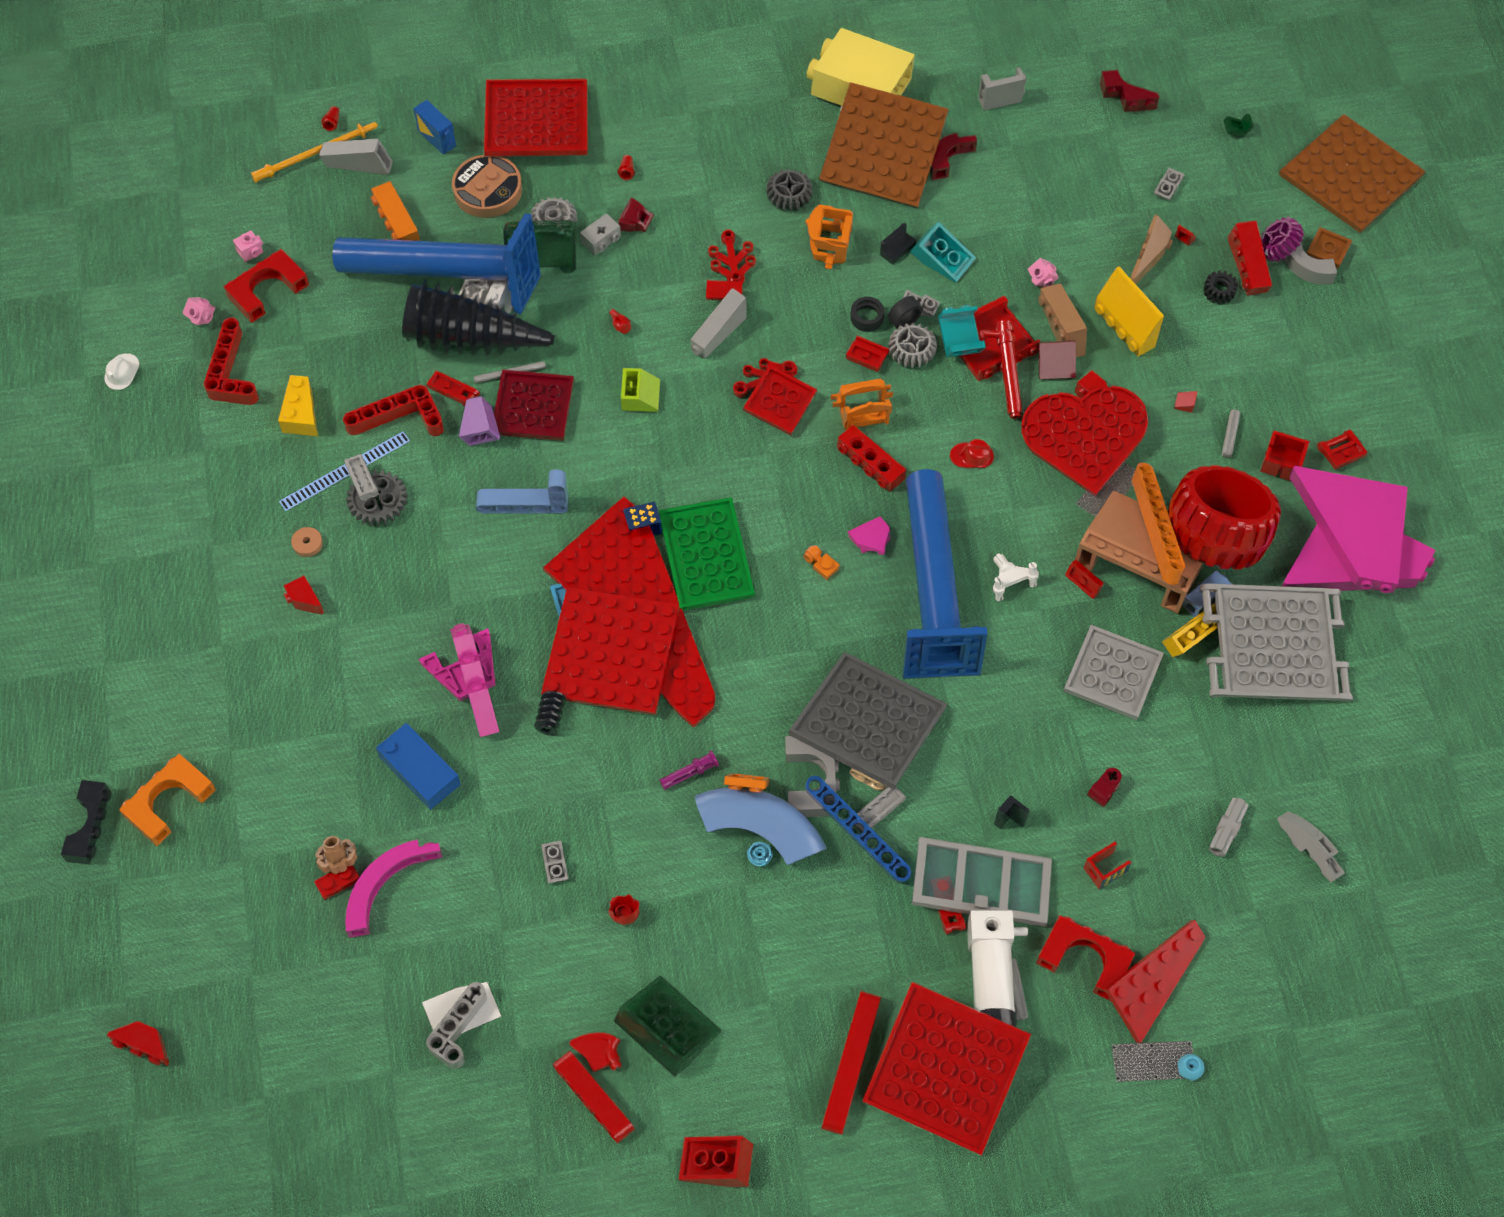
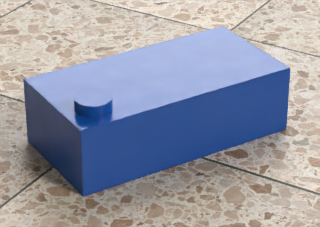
M407 723L376 747L379 758L430 810L461 785L459 777L454 770Z

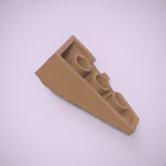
M1158 215L1153 217L1145 243H1143L1139 258L1130 279L1135 284L1164 256L1166 249L1170 250L1173 240L1170 239L1172 231Z

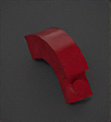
M952 133L940 139L930 169L931 179L949 178V158L957 154L975 152L976 136L959 138L958 133Z

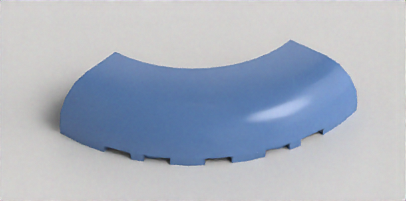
M727 787L709 790L695 796V801L707 832H714L725 828H741L755 832L775 846L784 858L786 865H791L827 849L822 837L805 815L785 800L764 791L752 792L749 791V788L734 790Z

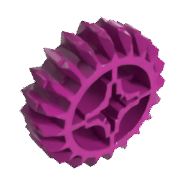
M1282 217L1280 220L1277 219L1275 223H1271L1269 227H1266V230L1261 233L1265 258L1272 262L1275 260L1279 262L1281 258L1285 260L1286 256H1291V253L1296 251L1295 249L1300 246L1304 236L1303 228L1297 220L1290 217Z

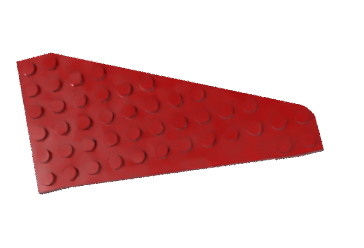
M624 496L543 567L544 572L558 584H561L565 590L569 587L679 604L650 525L629 529L624 509L635 505ZM681 608L678 613L661 695L679 716L694 728L713 710L715 706V692Z

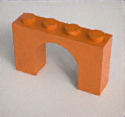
M180 754L171 758L161 771L156 772L152 779L146 785L141 786L137 793L131 799L126 800L119 809L124 818L155 846H158L171 833L167 824L153 813L154 801L161 792L169 788H182L202 804L216 791L213 783Z

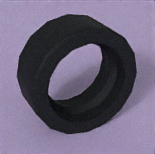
M865 296L858 298L851 306L850 320L853 326L867 332L878 329L884 321L883 304L873 297ZM870 308L875 310L878 316L872 320H864L857 315V312L860 309Z
M914 296L904 297L891 308L888 313V319L896 329H898L899 325L904 327L906 323L911 326L912 323H915L920 318L923 307Z

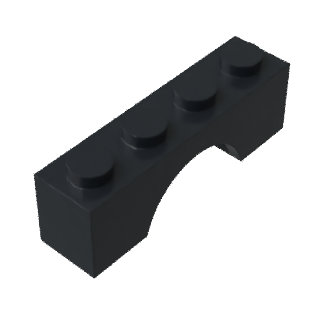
M81 780L76 799L81 806L87 809V820L79 831L65 837L61 856L66 862L90 865L91 859L96 854L95 845L97 839L101 836L100 826L102 820L106 817L105 808L107 802L111 799V790L105 782Z

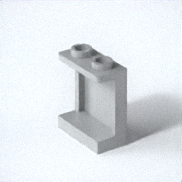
M1020 67L1016 68L1015 76L991 81L988 74L981 75L978 99L983 111L1022 102V96L1025 93L1024 84L1027 79Z

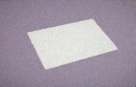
M487 982L481 983L485 988L487 1000L462 1033L501 1017ZM468 986L455 988L422 1002L433 1030ZM479 992L478 994L473 993V996H475V995L480 996L481 994H480V992ZM461 1008L458 1013L464 1015L469 1009ZM450 1024L445 1030L448 1032L453 1031L456 1025Z

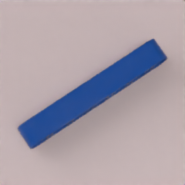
M819 776L808 778L805 785L807 794L894 881L898 883L907 881L911 876L909 865ZM813 781L818 782L820 789L812 791L809 788V784ZM825 796H832L835 802L829 806L824 803L823 798ZM840 810L847 811L849 818L841 820L838 817V812ZM856 824L861 825L863 833L855 834L852 827ZM875 839L878 844L877 848L870 849L867 846V840ZM882 854H890L892 862L884 863L881 859ZM897 868H904L907 875L905 878H899L896 875Z

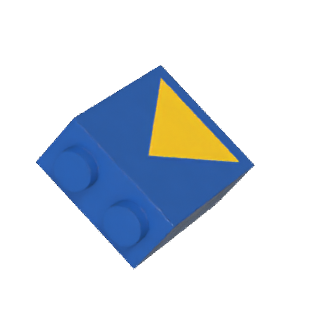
M428 100L413 108L418 132L442 154L451 151L456 146L452 123Z

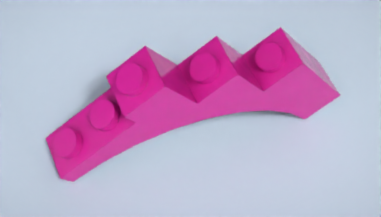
M457 624L450 631L479 735L483 737L497 733L499 729L469 624Z

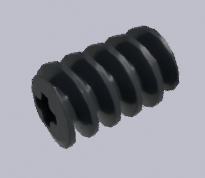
M547 691L542 694L534 724L538 732L548 736L558 734L556 729L559 728L560 724L558 722L561 721L559 715L563 713L561 708L564 707L565 703L563 701L566 700L564 694L555 691Z

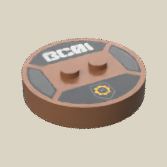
M479 155L466 160L457 168L452 178V189L457 205L464 212L475 217L492 218L503 215L516 206L522 195V182L519 170L510 160L501 156Z

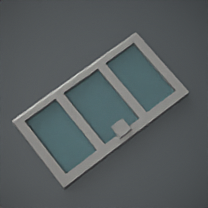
M919 837L912 905L970 914L971 911H1013L1014 922L1046 927L1052 858Z

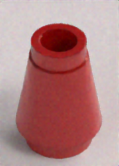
M332 106L321 119L322 127L325 130L333 131L338 127L339 108Z
M625 155L619 166L618 175L623 180H630L635 174L633 158L630 155Z

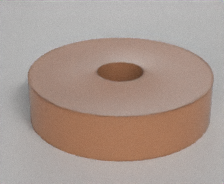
M305 527L293 534L291 544L293 550L299 556L311 557L321 550L323 540L316 529Z

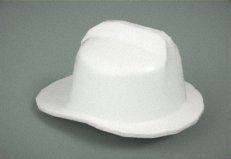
M121 354L107 364L104 379L109 388L121 390L131 384L139 368V361L136 356Z

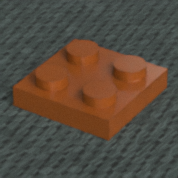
M1319 227L1306 254L1319 260L1334 259L1335 267L1339 269L1352 240Z

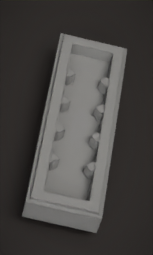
M362 454L344 460L360 500L364 501L379 495Z
M887 787L857 814L873 828L906 800V796L897 787L894 790ZM856 824L853 826L859 834L863 833L861 825Z

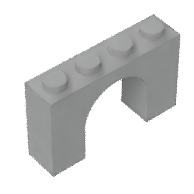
M785 736L786 762H811L817 764L825 772V782L835 792L840 790L839 778H835V772H839L838 760H834V758L792 736ZM788 791V803L806 817L829 816L806 791ZM825 796L823 798L826 805L830 806L835 802L832 796Z

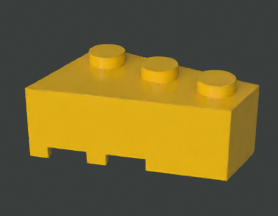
M290 375L278 419L282 433L318 437L313 393L308 377Z

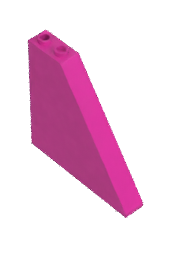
M1294 466L1290 480L1354 586L1366 590H1378L1382 593H1394L1399 583L1408 487Z
M1318 524L1315 526L1281 586L1340 589L1341 591L1366 590L1354 586ZM1403 534L1397 588H1414L1419 581L1423 583L1428 574L1425 571L1426 567L1431 568L1436 559L1432 557L1436 550Z

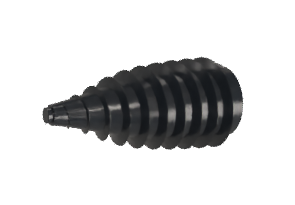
M426 279L421 286L412 284L410 287L403 315L402 336L408 342L416 340L419 349L426 342H430L432 351H435L439 344H443L446 353L450 351L452 346H457L460 355L466 347H470L473 356L476 355L479 348H484L488 356L493 348H498L502 355L506 348L513 347L514 351H517L519 347H550V345H554L555 335L552 332L528 323V320L524 321L518 318L517 311L513 315L505 311L504 304L500 309L494 307L492 297L485 304L480 301L479 293L474 299L467 297L466 289H464L461 295L454 294L453 285L445 292L441 290L440 282L437 283L434 289L429 288Z

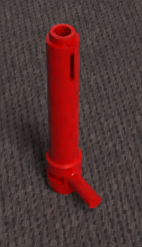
M1000 321L997 323L996 331L982 330L980 335L985 338H997V345L1000 347L1007 413L1011 419L1021 417L1022 406L1014 344L1016 343L1015 336L1013 335L1014 326L1011 324V321Z

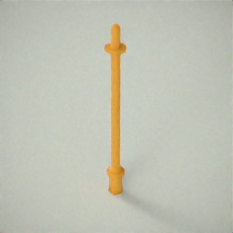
M373 122L363 127L357 124L358 129L328 142L348 141L360 135L364 139L366 138L365 133L376 129L378 124ZM323 144L273 166L266 164L264 168L251 172V176L255 183L267 177L272 178L275 172L320 153Z

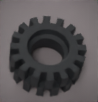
M1218 270L1217 274L1214 271L1212 275H1208L1203 288L1207 300L1212 299V303L1217 301L1218 305L1223 302V305L1227 301L1231 302L1238 287V282L1235 277L1231 278V273L1227 275V271L1221 273V270ZM1214 285H1223L1227 290H1218Z

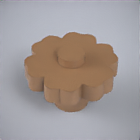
M336 836L326 838L323 846H320L315 854L318 868L324 873L331 871L333 874L346 871L347 866L354 865L358 857L353 842L349 839L341 841Z

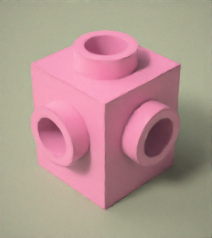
M252 231L242 234L233 240L236 251L244 262L263 253L261 246L263 242Z
M1039 258L1028 268L1032 276L1031 280L1037 287L1052 286L1059 278L1056 273V267L1050 261Z
M188 298L182 314L191 319V322L196 325L208 324L213 318L215 307L204 298Z

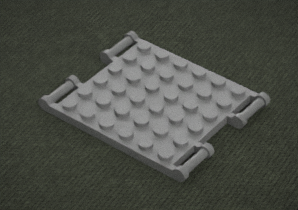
M1231 584L1200 585L1204 607L1203 623H1218L1221 657H1209L1206 659L1207 666H1209L1211 685L1209 696L1211 698L1239 697L1353 701L1348 677L1349 662L1336 661L1332 627L1334 629L1345 627L1341 615L1340 589ZM1210 592H1215L1217 615H1212ZM1329 597L1332 598L1334 619H1331ZM1217 665L1222 666L1224 689H1219ZM1337 669L1340 671L1342 693H1339Z

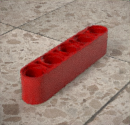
M570 1051L552 1064L561 1078L617 1144L635 1130L631 1122Z

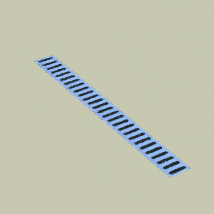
M401 432L362 454L366 465L410 440L404 432ZM346 465L340 466L279 501L280 504L287 511L349 476Z

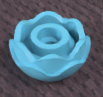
M755 842L747 850L748 860L755 866L767 865L772 859L773 853L767 843Z
M1185 1054L1178 1061L1179 1074L1185 1079L1194 1081L1203 1075L1204 1063L1195 1054Z

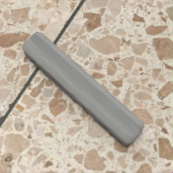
M1233 409L1229 415L1222 456L1226 458H1231L1240 418L1239 410Z
M1012 959L1016 1019L1024 1020L1028 1018V1012L1017 960Z

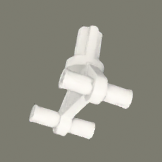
M998 553L993 558L999 568V576L995 577V584L993 586L996 601L1003 600V593L1006 587L1029 579L1030 587L1037 586L1039 572L1037 571L1036 563L1031 562L1029 563V568H1023L1008 562L1003 554Z

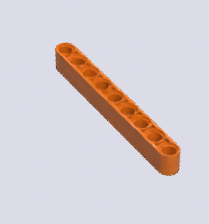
M1139 463L1132 477L1135 494L1162 579L1168 584L1176 585L1179 583L1184 572L1185 563L1154 469L1147 463Z

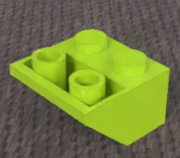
M623 368L621 388L622 411L658 412L660 379L643 369Z

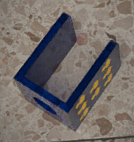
M655 501L624 509V515L630 531L650 526L653 536L662 534L661 519Z

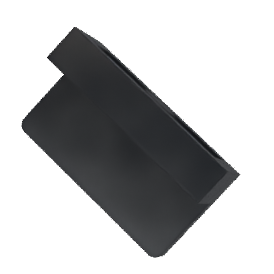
M905 223L901 224L881 242L880 256L892 265L916 245L917 240L906 233L907 224Z
M1010 795L998 808L994 825L1001 829L1011 818L1018 825L1024 827L1030 810Z

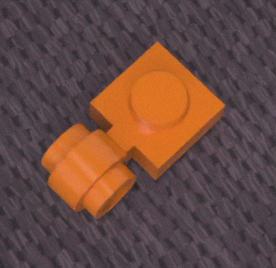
M816 545L810 546L804 552V559L808 563L814 562L813 569L826 580L840 568V564L828 554L821 557L822 551Z

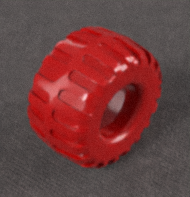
M1211 465L1210 467L1200 466L1197 469H1192L1181 479L1172 495L1168 515L1179 548L1184 554L1188 553L1193 560L1197 562L1198 560L1206 563L1205 565L1210 567L1215 565L1223 570H1228L1230 567L1233 570H1240L1244 567L1249 568L1263 558L1275 538L1280 521L1281 507L1275 494H1272L1271 489L1261 483L1258 478L1232 467Z

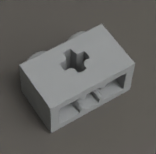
M608 214L603 215L580 232L581 244L593 255L604 251L607 246L616 242L621 237L620 225Z

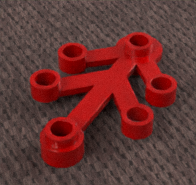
M727 229L721 234V242L726 245L728 257L720 253L717 246H710L708 248V255L716 258L711 261V270L727 277V281H740L743 284L745 281L744 275L751 267L756 265V258L752 255L747 256L748 253L753 251V243L750 241L744 242L743 249L735 257L733 246L735 233ZM745 258V264L738 270L737 265ZM721 262L728 265L731 271L722 267Z
M762 358L759 360L760 369L753 368L751 365L743 367V375L745 377L753 375L762 377L765 372L764 370L767 369L769 364L793 377L798 372L797 365L789 360L780 364L769 361L767 358ZM761 378L747 384L743 381L736 382L733 385L734 395L739 398L744 397L748 391L755 389Z

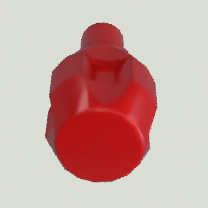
M611 309L609 314L612 316L613 327L622 334L628 333L631 330L630 320L623 314L617 313L615 309Z

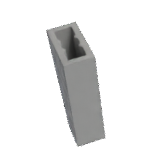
M379 139L324 142L319 155L326 167L389 175L393 162Z
M733 288L729 291L691 338V350L695 355L705 359L746 319L745 296Z

